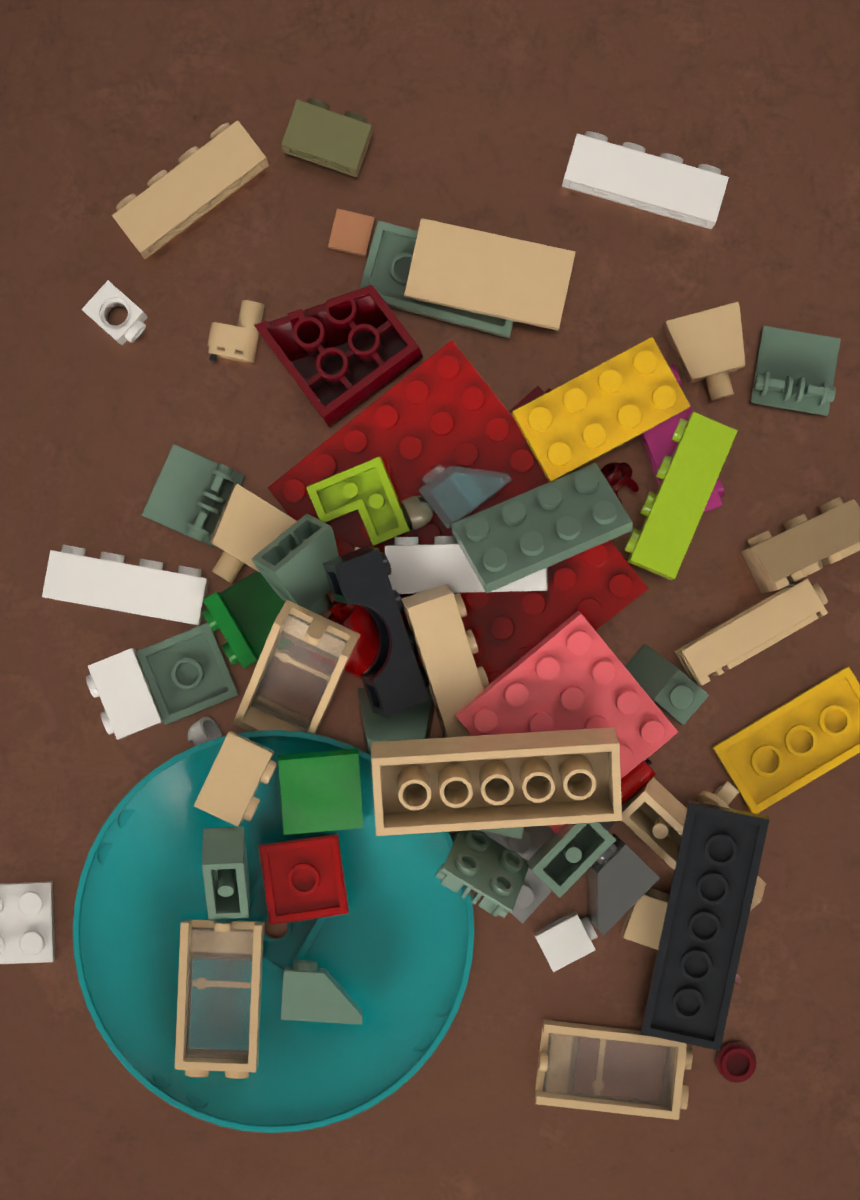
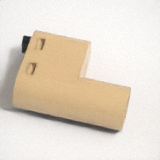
M242 300L237 326L212 322L207 344L209 347L208 353H210L209 360L216 362L217 357L254 363L259 332L254 325L262 322L265 305L255 301Z

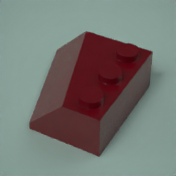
M373 285L328 299L326 303L306 310L299 309L287 313L288 316L270 322L266 320L254 325L329 427L423 358L418 344Z

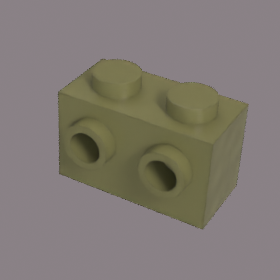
M308 98L307 103L296 100L281 143L283 152L358 177L373 134L372 125L366 123L367 118L351 111H345L344 115L329 110L330 106L317 99Z

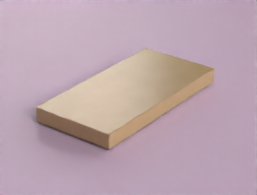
M421 218L404 297L558 331L576 252Z

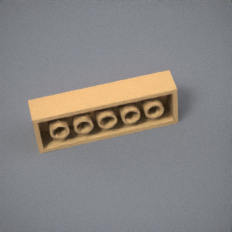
M614 727L371 742L376 836L622 821L620 744Z

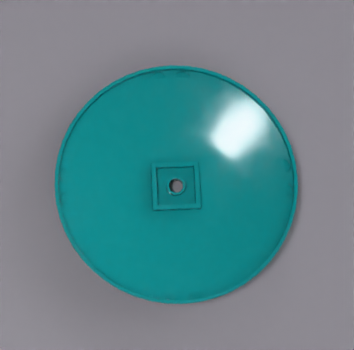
M261 730L238 733L275 751L271 760L277 763V755L358 749L330 737L301 731ZM226 736L192 747L154 769L130 790L115 807L100 829L83 867L74 905L73 948L79 984L93 1021L113 1054L148 1090L170 1105L193 1117L219 1126L242 1131L281 1133L324 1127L359 1114L393 1094L416 1074L432 1056L447 1034L459 1010L472 964L474 917L471 894L469 892L465 898H462L460 895L465 887L464 884L456 893L446 886H442L440 884L441 880L435 877L440 865L445 863L454 843L449 832L376 836L371 755L358 749L363 828L284 835L277 764L268 785L260 782L254 797L260 799V802L251 821L243 819L241 825L238 826L244 827L249 872V918L208 919L202 870L203 828L237 826L194 807V804ZM338 833L349 914L288 922L286 934L279 938L269 936L264 925L259 1067L256 1073L249 1072V1078L244 1079L225 1077V1071H209V1076L207 1077L185 1076V1070L175 1069L181 922L184 919L266 922L269 917L258 845ZM193 958L192 979L197 980L199 977H205L207 980L251 982L252 960ZM294 960H310L318 962L317 968H326L363 1010L362 1025L281 1020L283 973L285 967L293 966ZM192 986L190 1048L249 1050L251 988L206 987L205 989H199L197 986Z

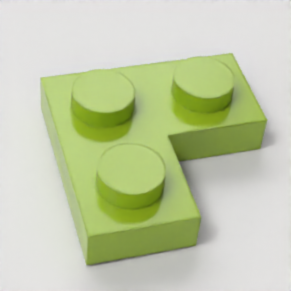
M381 457L306 487L319 520L324 523L359 510L373 546L411 531Z

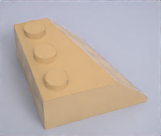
M841 497L835 498L819 506L822 514L807 520L804 513L784 522L783 525L786 529L784 532L772 537L768 530L748 539L750 548L741 552L761 594L779 590L790 585L789 582L793 580L796 581L822 569V565L832 564L860 551V507L856 501L852 499L843 503Z

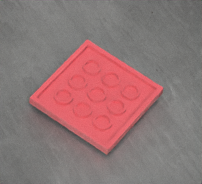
M579 611L574 613L484 688L482 693L455 714L472 736L614 727L620 744L621 779L679 733ZM565 824L548 826L556 834Z

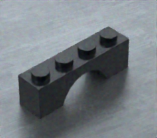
M365 546L324 562L323 566L335 601L361 606L371 615L377 626L379 635L377 654L369 668L361 675L373 713L387 718L430 700L426 690L429 687V681L424 668L418 665L414 650L417 649L414 635L408 627L405 628L401 613L404 612V605L399 593L392 589L388 575H391V566L386 555L383 552L380 553L379 548Z

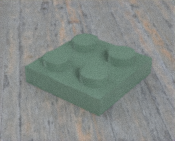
M208 623L136 652L165 725L239 696L215 633Z

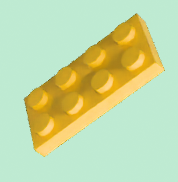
M651 337L514 410L512 416L549 482H552L684 412L691 406L654 338Z
M846 666L712 746V749L751 813L758 814L860 753V684L849 666Z

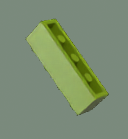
M692 412L688 420L680 418L671 439L677 442L672 457L667 455L663 457L656 477L662 479L656 494L649 491L640 511V514L646 516L640 531L635 528L632 530L624 550L630 552L627 562L669 580L676 578L738 430L696 412Z

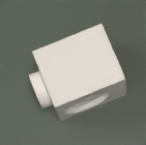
M109 280L82 308L87 316L121 346L127 340L130 343L134 342L146 328L143 322L148 318L147 315ZM119 306L127 308L128 316L124 323L120 325L109 324L108 315L113 308Z
M576 911L533 932L553 972L596 950L592 940L598 938L591 922L587 916L580 919Z

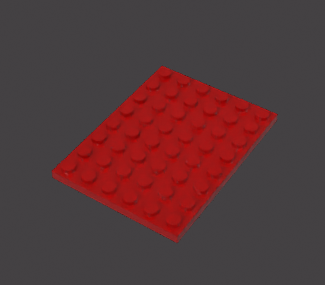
M451 340L267 488L293 519L298 521L306 514L319 519L306 487L381 457L400 504L402 500L409 497L422 496L429 500L434 509L432 519L425 526L397 537H418V544H434V536H454L451 527L452 523L549 483L514 417L455 342ZM359 510L326 523L333 529L339 556L354 551L355 547L362 548L365 546L379 548L380 553L383 552L385 554V546L395 545L394 538L373 546ZM609 540L549 566L547 591L489 592L487 594L486 592L460 593L467 611V616L461 617L465 631L471 629L479 652L473 654L476 667L482 666L490 684L577 611L585 617L596 631L649 588L612 541ZM399 594V595H400V597H401V599H402V598H405V597H408V596H411V595H414V594ZM403 612L401 616L405 628H409L405 612ZM414 650L417 663L421 665L417 650Z

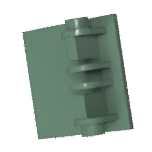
M763 326L750 403L828 416L830 402L834 401L836 387H833L841 339Z
M173 444L142 516L214 547L210 543V539L233 484L241 486L245 475L221 463L218 464Z
M466 830L458 831L445 863L440 865L435 877L441 880L440 884L442 886H446L456 893L464 884L465 887L460 895L462 898H465L472 889L475 891L471 899L472 904L475 905L480 897L483 896L478 906L491 913L494 917L500 915L504 918L508 912L511 913L513 911L529 866L526 863L528 860L521 857L517 852L509 850L489 838L484 832Z

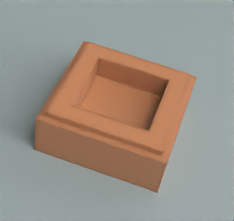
M337 208L328 249L367 257L375 217Z

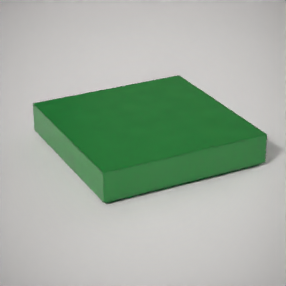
M358 749L277 755L284 835L363 828Z

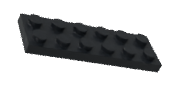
M689 800L641 1034L720 1051L767 834L769 816Z

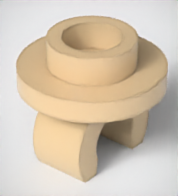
M727 781L714 794L702 791L697 799L698 802L729 808L728 804L736 797L739 791Z

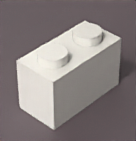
M130 648L88 665L90 675L85 676L92 696L94 698L100 696L105 711L100 713L103 725L109 735L115 734L117 740L164 722L136 655L137 648Z

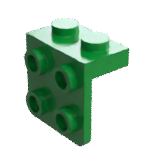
M256 571L220 593L215 592L203 599L207 608L201 611L213 632L220 628L227 640L222 645V648L233 666L240 662L243 669H247L258 662L273 623L285 604V601L276 594L263 575ZM283 636L278 648L281 649L291 643L292 640Z

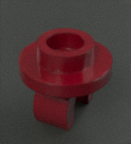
M612 462L601 469L621 504L622 501L618 497V490L622 486L627 485L635 494L639 491L637 483L631 478L633 470L628 463Z

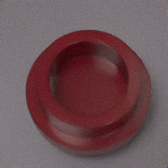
M732 1042L723 1046L716 1059L719 1073L726 1080L735 1083L749 1079L755 1072L757 1064L756 1056L751 1048L740 1042Z

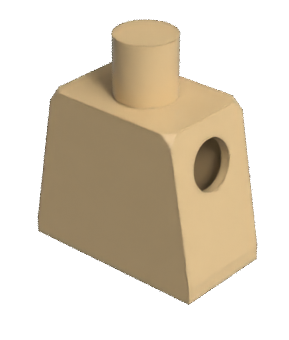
M739 302L665 321L662 326L663 332L687 383L706 380L711 401L734 395L729 373L741 370L745 366Z
M233 484L210 539L211 544L224 551L212 572L230 583L234 581L244 564L260 572L251 558L295 524L297 520L239 484Z

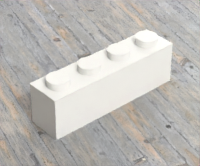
M586 131L585 135L577 133L562 187L704 228H713L717 221L729 179L727 176L720 175L721 170L707 164H699L698 168L683 164L681 157L668 153H661L660 157L647 154L643 146L635 143L624 142L622 146L607 142L608 137L596 132Z
M434 536V544H418V537H394L395 545L385 546V555L391 566V575H388L392 589L396 590L399 594H417L446 584L453 593L485 592L454 536ZM548 567L491 592L547 591Z
M62 545L61 552L50 550L42 593L44 598L202 625L204 616L201 611L206 606L203 599L208 595L210 579L201 577V569L179 566L178 573L162 570L163 563L152 560L140 559L139 566L123 563L125 556L101 552L100 559L86 557V549Z

